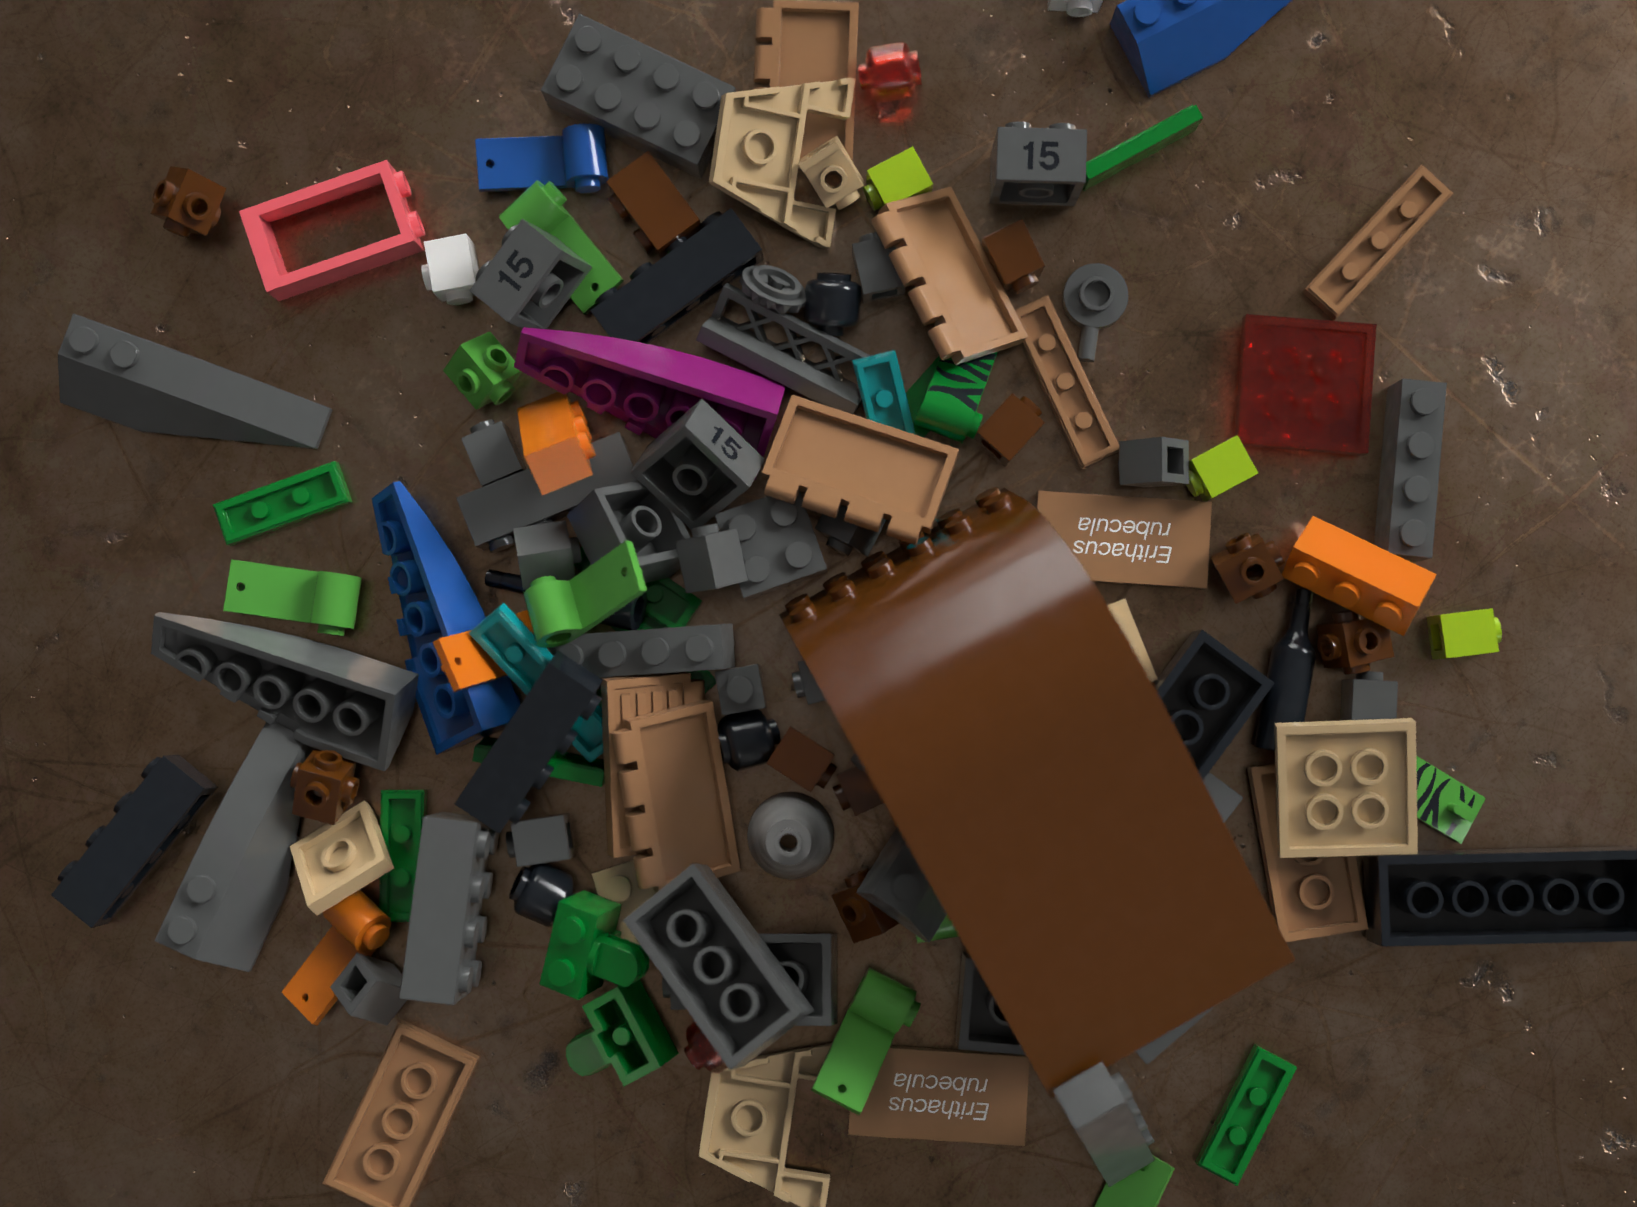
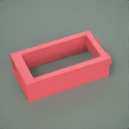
M384 160L240 210L239 213L266 292L276 300L282 301L424 251L419 237L426 235L417 211L410 212L406 197L411 196L412 193L404 172H396L388 160ZM384 184L401 234L287 273L271 222Z

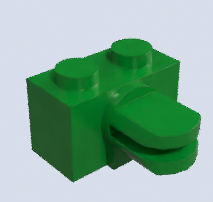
M585 890L560 900L539 985L579 1000L602 987L604 980L620 987H628L645 976L649 968V956L641 945L621 938L622 932L616 930L622 904Z
M640 980L628 987L616 986L583 1005L582 1008L592 1027L572 1038L566 1047L568 1065L574 1072L581 1076H590L613 1065L624 1087L660 1068L679 1054Z

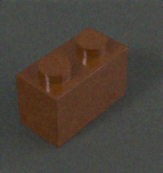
M649 151L606 181L612 194L607 198V201L621 220L629 216L638 228L632 234L647 254L654 250L661 259L666 256V248L675 240L683 236L688 240L701 230L699 227L701 224L700 219Z

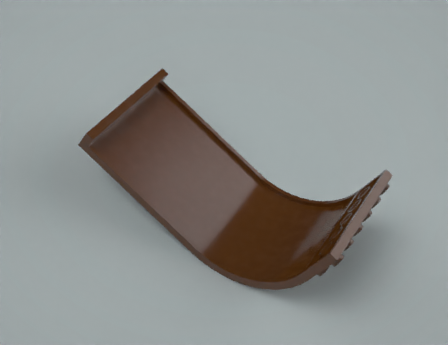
M994 487L979 494L974 499L976 504L961 512L960 508H957L940 516L937 519L938 525L932 528L930 534L921 532L916 545L899 540L900 547L886 555L884 551L870 555L861 562L862 568L848 576L845 572L839 573L823 583L824 589L811 597L808 594H802L789 601L784 606L786 611L779 614L1045 1090L1052 1099L1056 1097L1054 1089L1100 1062L1104 1064L1105 1068L1109 1067L1295 961V958L1146 670L1105 600L1072 551L1047 519L1024 498L1005 488L999 491L998 487Z

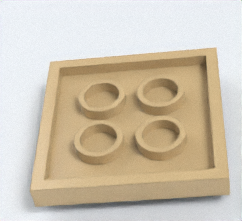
M1413 718L1274 723L1277 849L1280 858L1418 854L1416 721Z

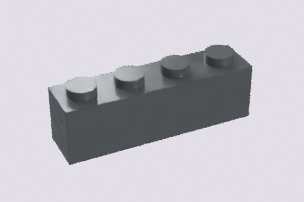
M1401 379L1387 387L1374 545L1410 562H1419L1431 559L1433 555L1447 383Z
M620 432L592 442L596 457L589 459L593 473L592 476L545 495L541 494L531 470L528 468L457 497L456 499L475 546L482 550L489 548L491 553L502 551L515 544L513 528L557 521L566 517L593 489L639 481L630 473L635 464L625 439Z
M733 623L583 634L567 644L549 647V652L553 656L557 651H560L598 677L718 670L736 667Z
M1100 1062L1053 1090L1108 1187L1155 1161L1148 1147L1155 1141L1140 1114L1141 1112L1133 1099L1132 1093L1119 1072L1110 1076L1104 1064Z

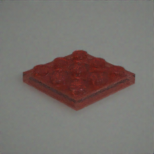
M1246 314L1242 318L1234 436L1238 435L1243 446L1361 456L1368 454L1377 324Z

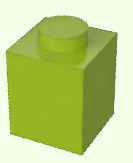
M912 146L868 169L866 175L867 186L863 187L864 194L875 211L879 208L881 209L886 203L932 192L933 182Z
M1238 435L1189 461V484H1186L1194 497L1200 495L1202 501L1207 502L1257 475L1258 471Z
M1493 608L1426 617L1432 660L1499 652L1498 643L1502 640V628L1499 619L1494 617Z

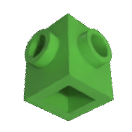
M490 331L461 344L443 370L476 410L491 402L499 405L507 400L514 393L515 387L513 384L522 373V371L514 368L515 360Z

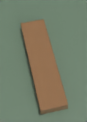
M1421 164L1309 283L1302 293L1334 321L1452 196L1453 192Z
M1044 296L1016 309L1015 311L1028 335V338L1021 343L1022 348L1079 469H1085L1119 453V444L1049 296Z

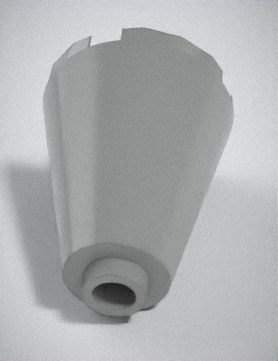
M798 792L779 793L761 803L751 817L747 833L748 846L757 864L767 873L789 880L804 878L819 870L828 860L835 838L831 817L823 805L814 798ZM784 834H792L797 839V846L795 848H787L780 843V838Z

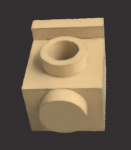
M837 136L800 158L799 167L809 179L826 209L833 204H836L839 210L843 209L861 196L857 189L864 186V180ZM830 171L838 172L842 177L841 183L836 186L829 185L825 180L826 174Z

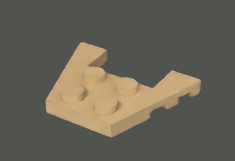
M843 78L835 81L730 92L721 95L709 184L813 245L823 249L830 248L836 209L829 207L826 209L824 206L794 200L807 112L840 120L849 119L856 79Z
M832 1043L756 1056L745 1066L732 1070L727 1067L725 1062L713 1064L699 1157L747 1182L752 1181L773 1192L774 1196L787 1203L790 1201L800 1207H826L830 1174L786 1168L785 1160L797 1080H816Z

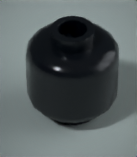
M817 272V279L808 281L805 286L806 302L804 305V319L806 322L818 326V329L832 336H843L844 327H852L859 322L861 287L858 283L851 281L852 274Z
M758 709L726 715L721 718L718 724L717 731L723 764L728 763L736 771L766 764L775 751V745L781 741L776 721L773 718L767 720L763 712Z
M545 863L531 865L529 868L523 866L517 874L509 894V899L514 901L515 913L541 925L553 926L558 902L576 894L572 892L573 878L570 874Z

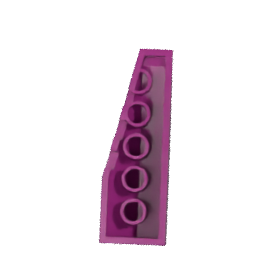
M523 327L514 363V368L562 394L571 392L587 402L586 407L601 415L606 411L625 421L626 425L624 428L639 436L643 431L657 438L698 401L703 399L762 457H764L786 387L777 381L703 357L620 338L572 331Z

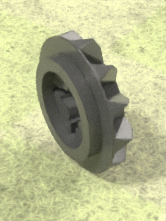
M769 265L750 266L743 270L739 280L742 285L741 291L746 296L752 297L754 304H761L765 306L766 310L774 309L780 314H785L787 311L798 313L800 308L804 307L806 302L805 288L790 273Z

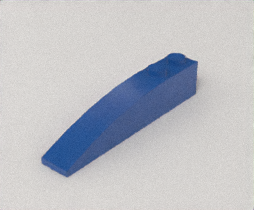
M1126 0L1116 6L1110 26L1148 98L1225 60L1240 44L1251 35H1254L1270 18L1293 0Z
M401 481L393 482L371 499L382 552L384 555H391L393 564L390 570V577H388L391 594L399 595L403 618L396 620L400 636L407 635L412 657L405 660L406 670L419 674L416 699L435 753L438 755L504 730L519 708L520 700L513 689L509 676L453 692L446 673L441 670L442 663L433 641L470 631L486 617L459 564L430 519Z

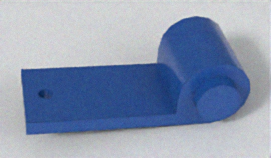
M583 123L567 126L562 130V136L475 139L479 192L527 190L538 180L543 185L551 181L558 189L575 188V191L579 193H594L601 190V185L609 180L605 129L600 125Z

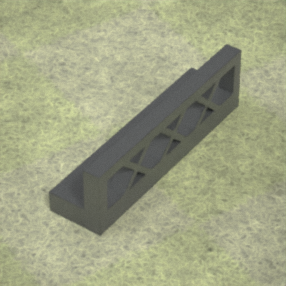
M729 283L723 286L713 313L701 326L696 341L820 404L853 415L862 403L858 384L844 378L839 364L871 355L788 313L780 314L774 309L766 310L765 306L754 304L752 297L746 296L741 289ZM730 299L745 306L750 321L738 324L723 316ZM775 321L783 325L789 340L775 343L767 339L762 324ZM814 341L822 345L827 360L814 363L806 359L800 344Z

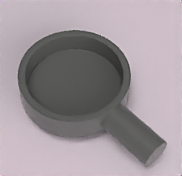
M1092 263L1078 268L1070 275L1062 292V306L1065 314L1072 323L1082 328L1078 359L1083 362H1094L1099 330L1106 329L1117 322L1128 303V287L1124 278L1117 270L1105 264Z

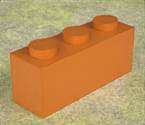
M556 392L517 408L524 458L542 495L593 475L589 459L596 457L590 441L592 437L587 426L588 420L579 400L571 402L568 394Z
M1315 516L1311 518L1293 546L1282 572L1283 578L1402 636L1408 630L1437 575Z

